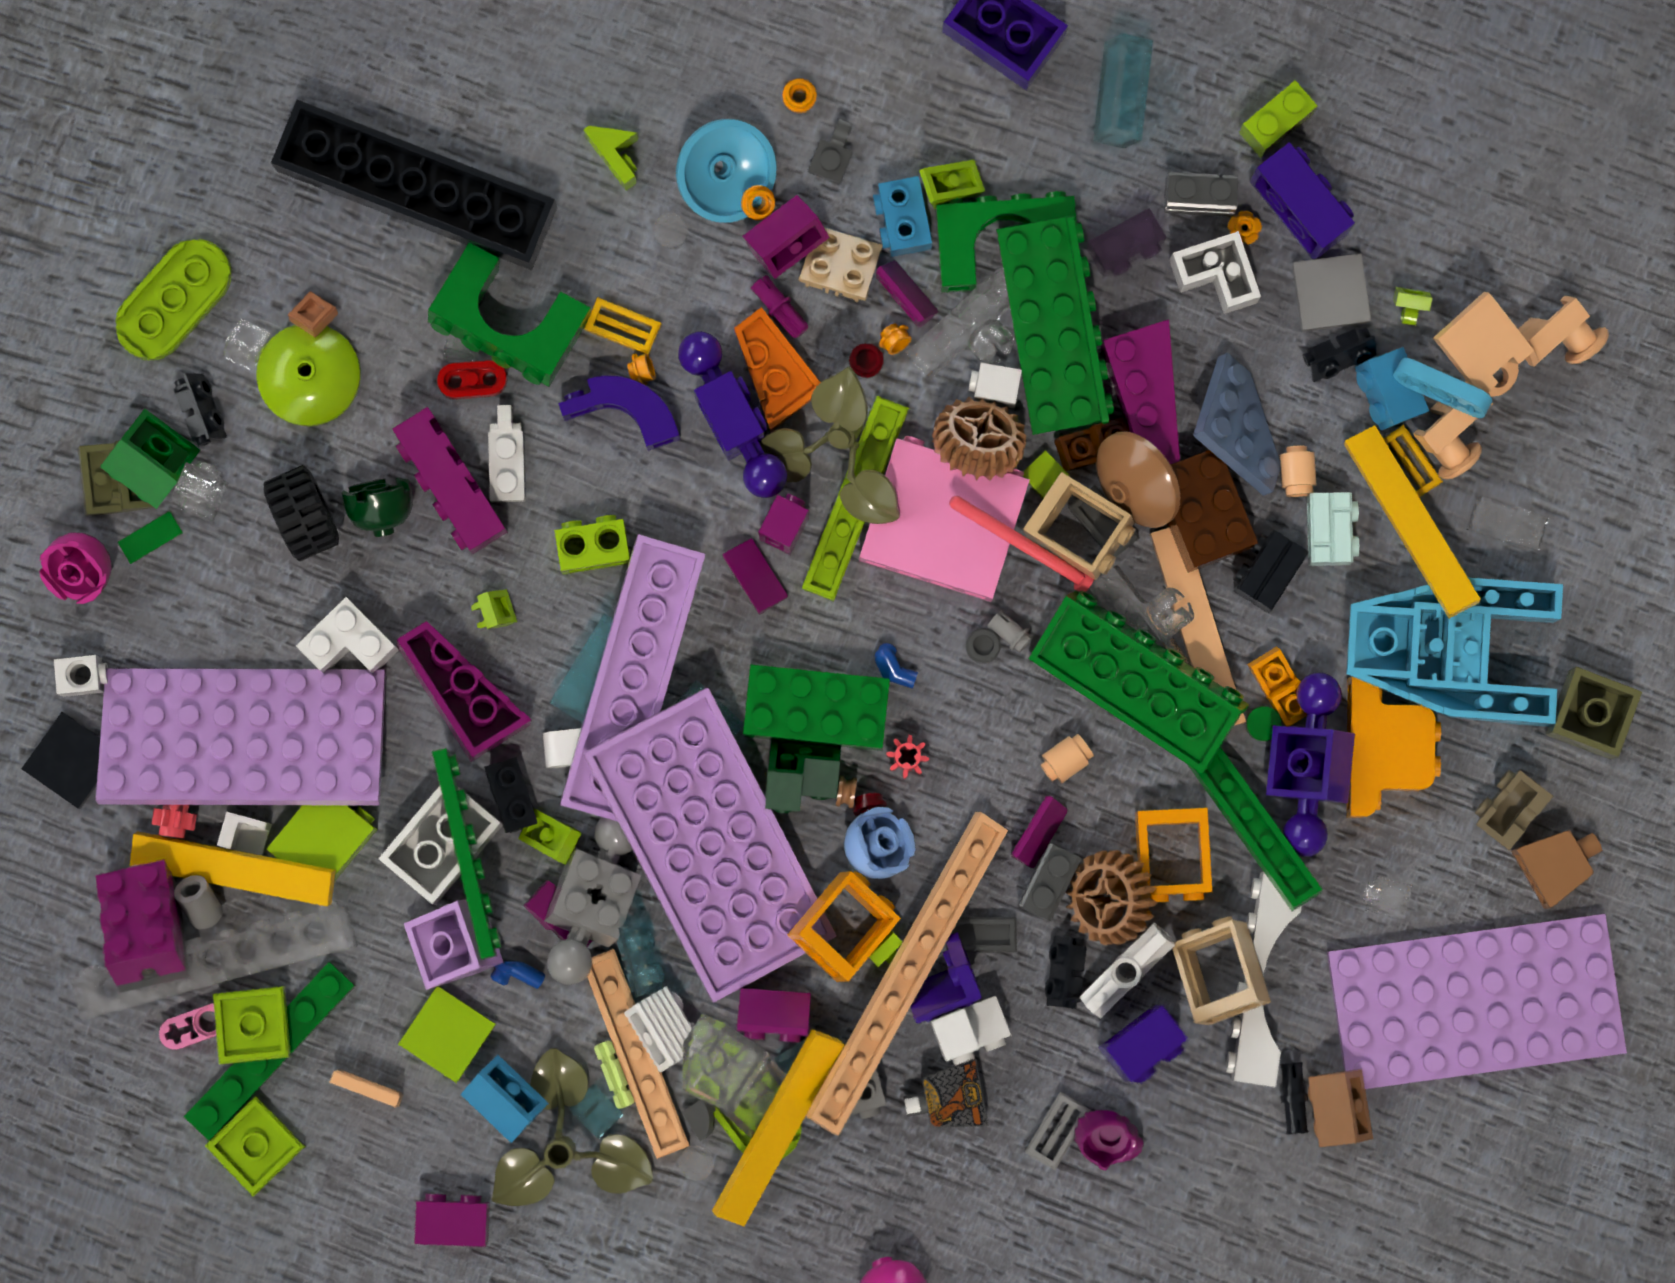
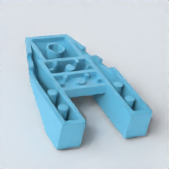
M1468 577L1481 599L1480 603L1450 619L1429 585L1350 605L1347 675L1448 717L1549 727L1556 723L1557 689L1487 684L1491 619L1555 623L1561 620L1563 584Z

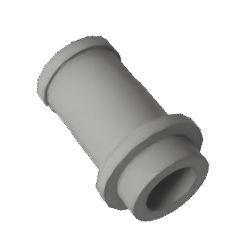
M1002 609L987 625L988 628H991L1011 645L1009 647L1011 651L1015 649L1020 653L1033 638L1029 634L1030 630L1028 628L1023 629L1006 615Z

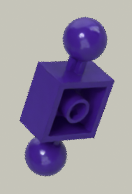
M702 331L687 335L679 345L678 359L681 366L688 373L700 376L704 382V385L694 390L695 399L724 455L729 461L742 454L746 461L743 470V482L750 493L760 498H770L777 495L786 484L787 470L784 463L778 457L764 453L759 443L764 438V432L767 431V424L758 407L751 409L748 401L751 400L749 396L751 394L741 376L735 379L731 371L725 374L721 372L719 365L722 360V347L713 335Z
M1326 673L1310 674L1298 686L1297 701L1301 709L1307 713L1306 728L1273 725L1266 795L1298 799L1297 814L1287 820L1283 828V835L1298 856L1301 857L1316 855L1324 848L1327 842V827L1318 816L1319 801L1348 803L1355 734L1326 729L1327 716L1339 707L1342 698L1340 685L1332 676Z

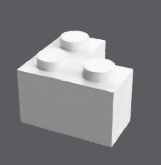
M1239 231L1174 252L1171 255L1169 261L1180 293L1213 282L1224 314L1257 304L1261 297Z
M347 597L296 645L323 673L327 669H331L349 651L369 671L374 673L377 669H381L399 651Z
M996 996L981 1000L969 1007L955 1010L930 1021L944 1060H952L955 1065L975 1058L973 1051L980 1049L982 1046H985L986 1052L1006 1045L1004 1038L1011 1036Z

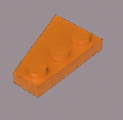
M761 307L738 324L734 331L771 432L811 401L814 389L821 382Z

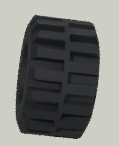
M301 465L264 482L263 491L280 534L293 557L300 562L339 545V534L309 469Z

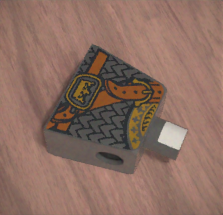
M971 1059L922 1077L924 1092L903 1096L907 1117L928 1113L930 1127L988 1126L976 1059Z

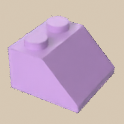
M467 899L455 901L404 923L426 990L477 974L504 963L499 948L496 949L497 957L484 960L480 958Z

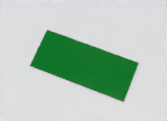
M169 511L117 543L129 563L132 564L182 534V531Z

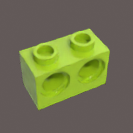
M606 515L595 518L596 523L582 525L581 520L562 523V529L554 530L562 574L629 564L630 552L624 520H617L616 515ZM607 532H614L619 536V543L613 549H604L600 545L601 537ZM572 538H580L585 542L584 550L578 555H571L566 552V544Z

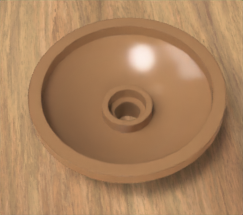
M1121 431L1107 437L1100 444L1096 459L1099 483L1107 499L1131 514L1134 523L1144 527L1158 528L1173 520L1180 507V489L1175 473L1164 455L1151 442L1135 433Z

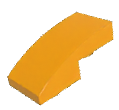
M1276 646L1247 664L1271 706L1280 715L1284 726H1291L1307 716V713L1301 709L1297 701V689L1301 681L1296 678L1280 648Z

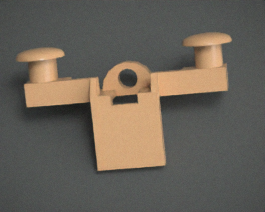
M1483 292L1434 336L1433 339L1462 374L1466 383L1485 391L1490 397H1495L1510 390L1517 379L1519 372L1518 364L1526 360L1530 366L1535 367L1554 348L1563 342L1568 349L1565 354V360L1569 364H1579L1590 359L1603 348L1609 338V332L1605 327L1592 330L1585 321L1590 315L1577 298L1564 296L1560 299L1564 306L1549 320L1530 318L1520 328H1517L1489 292ZM1501 368L1503 379L1498 384L1493 374ZM1437 402L1430 408V411L1442 415V417L1426 431L1417 429L1413 435L1427 452L1433 453L1442 464L1438 475L1445 480L1454 479L1469 470L1479 460L1482 453V447L1478 442L1465 445L1458 437L1477 418Z

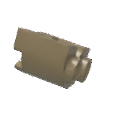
M1508 770L1496 786L1500 790L1491 800L1486 797L1474 812L1479 816L1476 825L1509 851L1523 835L1533 819L1540 814L1553 798L1552 794L1521 770L1516 773Z

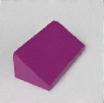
M891 261L876 269V279L917 327L921 328L937 315V308L898 262Z
M752 538L722 554L726 564L759 615L788 598L787 593Z
M1046 796L1012 851L1011 857L1029 868H1034L1066 816L1067 808L1053 797Z

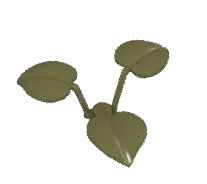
M846 367L839 373L819 383L812 393L811 402L816 415L824 422L833 423L823 437L812 445L805 447L804 438L798 431L783 428L767 434L759 443L764 453L772 454L784 463L787 470L786 482L789 483L801 481L808 475L812 468V462L808 454L818 449L827 441H830L831 445L837 449L849 448L847 478L851 483L845 485L840 491L843 506L853 517L872 524L890 523L900 517L897 494L890 480L884 474L874 470H864L856 477L854 475L856 450L859 447L855 440L863 430L868 409L864 391L856 374L851 367Z
M551 1048L545 1052L534 1068L530 1086L549 1103L544 1108L545 1110L558 1106L555 1138L546 1147L545 1158L541 1161L537 1153L529 1148H514L505 1153L496 1168L492 1201L507 1206H524L539 1202L550 1193L555 1182L553 1173L544 1166L563 1169L573 1159L579 1161L585 1158H597L591 1168L592 1177L598 1187L609 1193H626L640 1186L650 1184L653 1181V1170L650 1160L644 1149L634 1139L622 1134H612L604 1137L600 1144V1152H577L574 1141L567 1136H563L564 1105L575 1106L584 1099L589 1087L588 1076L584 1068L576 1060L559 1049Z

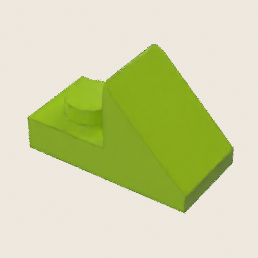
M596 126L584 128L585 138L625 191L637 183L636 176L634 175L637 168L626 153L623 156L619 154L638 140L637 133Z
M975 160L927 167L919 170L929 201L935 210L938 204H944L956 198L976 197L985 192Z
M533 808L538 824L523 828L518 839L566 865L570 855L575 850L581 832Z

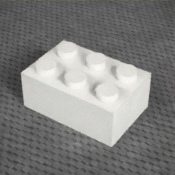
M440 786L378 858L434 905L438 904L461 876ZM466 793L469 810H465L463 813L466 825L472 823L477 844L471 845L475 859L503 825Z

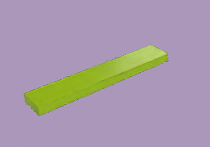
M876 396L858 442L859 447L856 450L854 468L855 477L864 470H874L884 474L896 439H898L909 411L908 407ZM847 473L840 488V491L845 485L851 483L847 478ZM840 491L802 586V590L833 602L865 523L853 517L845 509L840 498Z

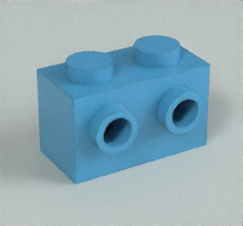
M919 176L879 183L878 194L873 195V203L876 215H883L885 227L879 228L882 248H889L891 257L931 250L932 239Z
M1404 347L1370 359L1355 367L1358 386L1366 394L1370 404V416L1378 424L1380 431L1429 412L1423 394L1401 385L1393 376L1401 359L1408 358Z
M499 1055L486 1065L460 1094L510 1143L549 1104Z

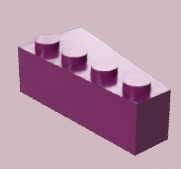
M1169 319L1103 340L1100 348L1129 432L1140 435L1151 442L1164 455L1170 465L1179 462L1180 454Z
M428 407L392 429L400 441L396 445L400 455L406 463L412 460L419 471L414 474V477L424 492L431 489L437 501L432 505L442 521L449 518L456 530L451 532V535L461 550L468 547L470 552L475 554L508 533Z
M427 621L397 639V648L471 762L530 726L532 720L523 711L518 709L500 689L498 690L484 677L482 672L467 661Z

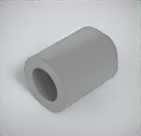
M199 875L190 876L183 879L176 886L174 897L194 928L207 929L213 927L221 919L223 908L204 877Z

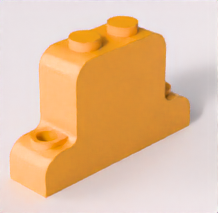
M1349 677L1347 679V732L1354 733L1355 738L1348 803H1346V818H1363L1381 809V791H1421L1430 787L1435 777H1440L1441 757L1435 756V742H1440L1441 722L1436 721L1435 714L1431 709L1422 705H1385L1382 703L1381 688L1354 677Z

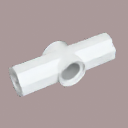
M1153 923L1128 949L1116 958L1079 998L1093 1014L1102 1018L1175 946V942L1166 931ZM1125 962L1132 964L1136 969V976L1129 979L1124 978L1119 973V965Z

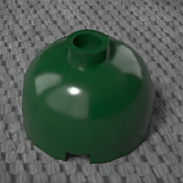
M395 478L396 485L386 483L385 479H377L348 487L349 493L343 490L341 492L343 505L348 518L359 529L373 531L375 537L393 534L394 527L405 522L410 516L413 507V494L409 479Z

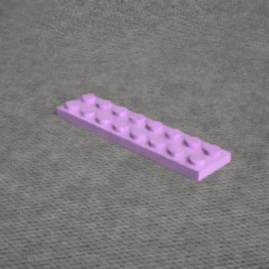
M637 535L559 805L617 821L582 753L661 711L705 558L704 553Z

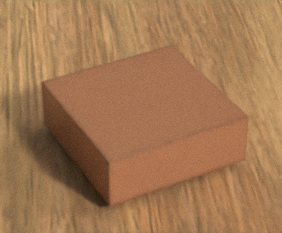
M310 291L292 309L288 317L290 322L316 338L338 315L335 306Z

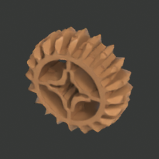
M968 396L964 402L956 399L952 405L945 406V409L936 418L932 442L935 447L934 452L940 454V462L949 463L950 471L958 469L962 471L963 477L966 474L974 475L976 481L980 476H985L991 481L995 475L1003 478L1005 473L1013 472L1014 468L1023 458L1027 435L1024 434V425L1018 423V415L1009 414L1008 407L1000 408L996 405V401L991 404L986 403L984 399L974 401Z
M1106 850L1098 851L1095 855L1083 858L1084 863L1078 865L1076 869L1077 875H1073L1070 881L1073 888L1065 892L1072 897V902L1066 907L1074 909L1075 912L1070 921L1081 922L1078 932L1088 933V940H1100V944L1120 945L1139 937L1138 932H1143L1148 928L1145 921L1155 917L1150 912L1149 907L1155 906L1158 903L1150 899V893L1154 892L1157 888L1147 884V881L1152 876L1151 874L1141 873L1144 863L1139 861L1133 862V855L1122 854L1119 850L1109 852ZM1098 878H1099L1098 886H1097V888L1094 890L1095 884H1096V882H1097V880H1098ZM1128 906L1124 918L1119 922L1120 917H1123L1125 907Z

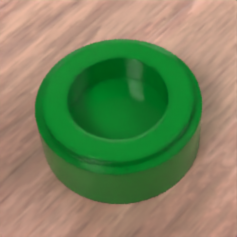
M1267 706L1254 709L1246 719L1248 734L1254 740L1260 742L1272 740L1273 725L1282 726L1280 715L1273 708Z

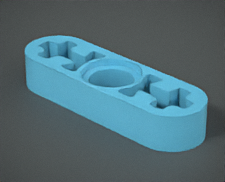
M1402 358L1393 373L1394 378L1401 385L1472 417L1484 418L1493 402L1490 395L1485 391L1410 358Z

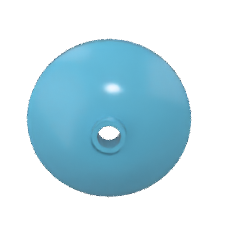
M736 119L715 120L698 128L683 145L676 166L677 185L685 203L703 218L720 223L735 222L748 217L741 208V199L744 192L754 185H762L772 191L776 179V158L770 142L757 128ZM722 161V170L715 172V164ZM760 196L754 198L752 202L754 208L761 204Z

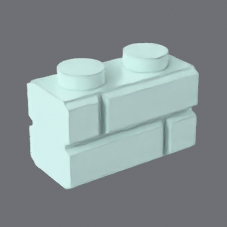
M1310 493L1307 496L1308 566L1350 565L1353 563V557L1359 556V536H1353L1352 522H1358L1359 507L1358 501H1352V493Z

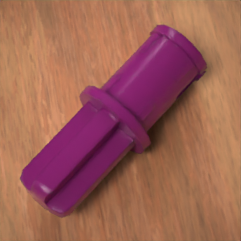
M768 275L763 276L762 279L760 278L752 285V292L768 308V315L770 317L775 316L791 337L798 338L806 332L808 324L790 304L792 299L789 296L785 297Z

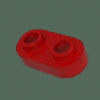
M491 360L451 363L444 366L438 373L437 385L442 394L450 399L493 397L505 389L507 374L503 367ZM494 374L496 382L493 385H486L484 383L486 375ZM460 377L462 379L461 385L458 388L450 387L449 382L451 378Z

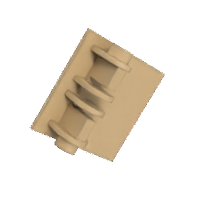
M825 228L830 238L806 256L799 282L806 283L805 287L807 288L809 286L821 290L826 288L825 293L827 294L830 290L836 291L835 296L837 297L839 293H843L842 296L854 299L857 303L859 300L866 301L882 245Z

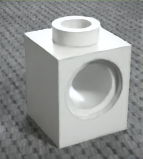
M981 362L979 372L972 371L968 391L975 392L974 401L984 399L986 403L990 404L996 401L997 406L1014 409L1022 370Z
M97 655L54 659L57 694L67 697L104 693V684L108 683L106 676L107 663H102V658ZM87 666L90 669L91 677L87 683L78 685L75 680V674L79 668Z

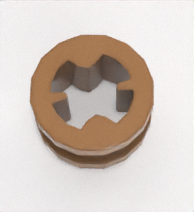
M840 775L836 806L840 807L841 804L845 803L849 808H853L857 777L846 780L844 776Z

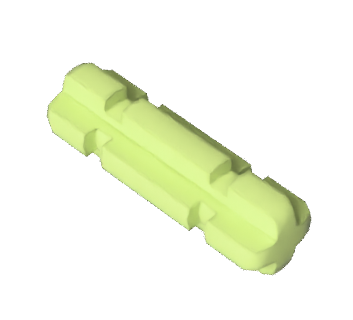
M607 1040L597 1044L594 1050L598 1060L601 1059L603 1063L600 1066L610 1091L613 1090L614 1092L612 1097L616 1107L622 1109L632 1105L634 1098L630 1089L628 1090L626 1087L628 1083L619 1059L615 1058L614 1054L616 1051L613 1043Z

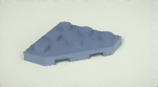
M1225 353L1217 358L1193 436L1264 496L1274 491L1280 471V460L1251 373L1229 353Z

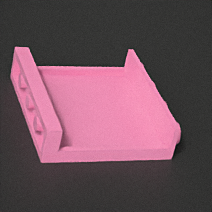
M905 436L904 440L896 439L885 476L895 488L900 517L890 523H870L859 561L992 602L1010 543L952 509L949 501L953 496H959L1014 530L1030 479L1023 477L1024 472L1014 469L1013 472L1005 473L1003 478L995 475L989 481L985 476H980L976 481L974 475L966 474L963 477L962 471L958 469L950 471V464L940 462V454L935 453L933 449L924 447V441L910 436Z

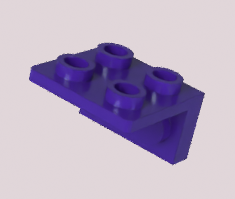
M958 932L949 936L946 942L948 950L943 952L948 969L927 977L910 1006L916 1023L930 1022L938 1019L943 1013L956 1008L969 1007L976 1000L982 998L972 965Z

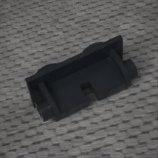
M1356 327L1336 336V341L1340 346L1337 349L1334 348L1330 339L1307 348L1308 352L1303 354V359L1307 367L1311 366L1312 381L1330 379L1346 368L1360 365L1377 356L1375 336L1370 335L1367 327L1362 329Z
M204 373L183 374L184 378L174 382L176 388L173 391L182 413L192 409L195 413L185 418L192 442H196L198 447L211 443L210 439L227 438L224 430V419L215 406L212 398V387L205 378Z
M517 757L484 766L505 833H514L525 827L538 824Z
M1054 936L1053 944L1049 950L1051 968L1050 977L1045 985L1046 1006L1077 1009V1002H1081L1079 996L1082 994L1083 978L1072 977V970L1084 971L1087 946H1084V939Z

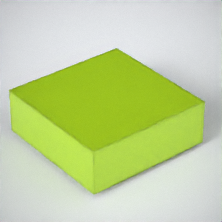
M1046 450L1023 471V477L1030 479L1029 485L1042 499H1044L1061 472L1069 476Z

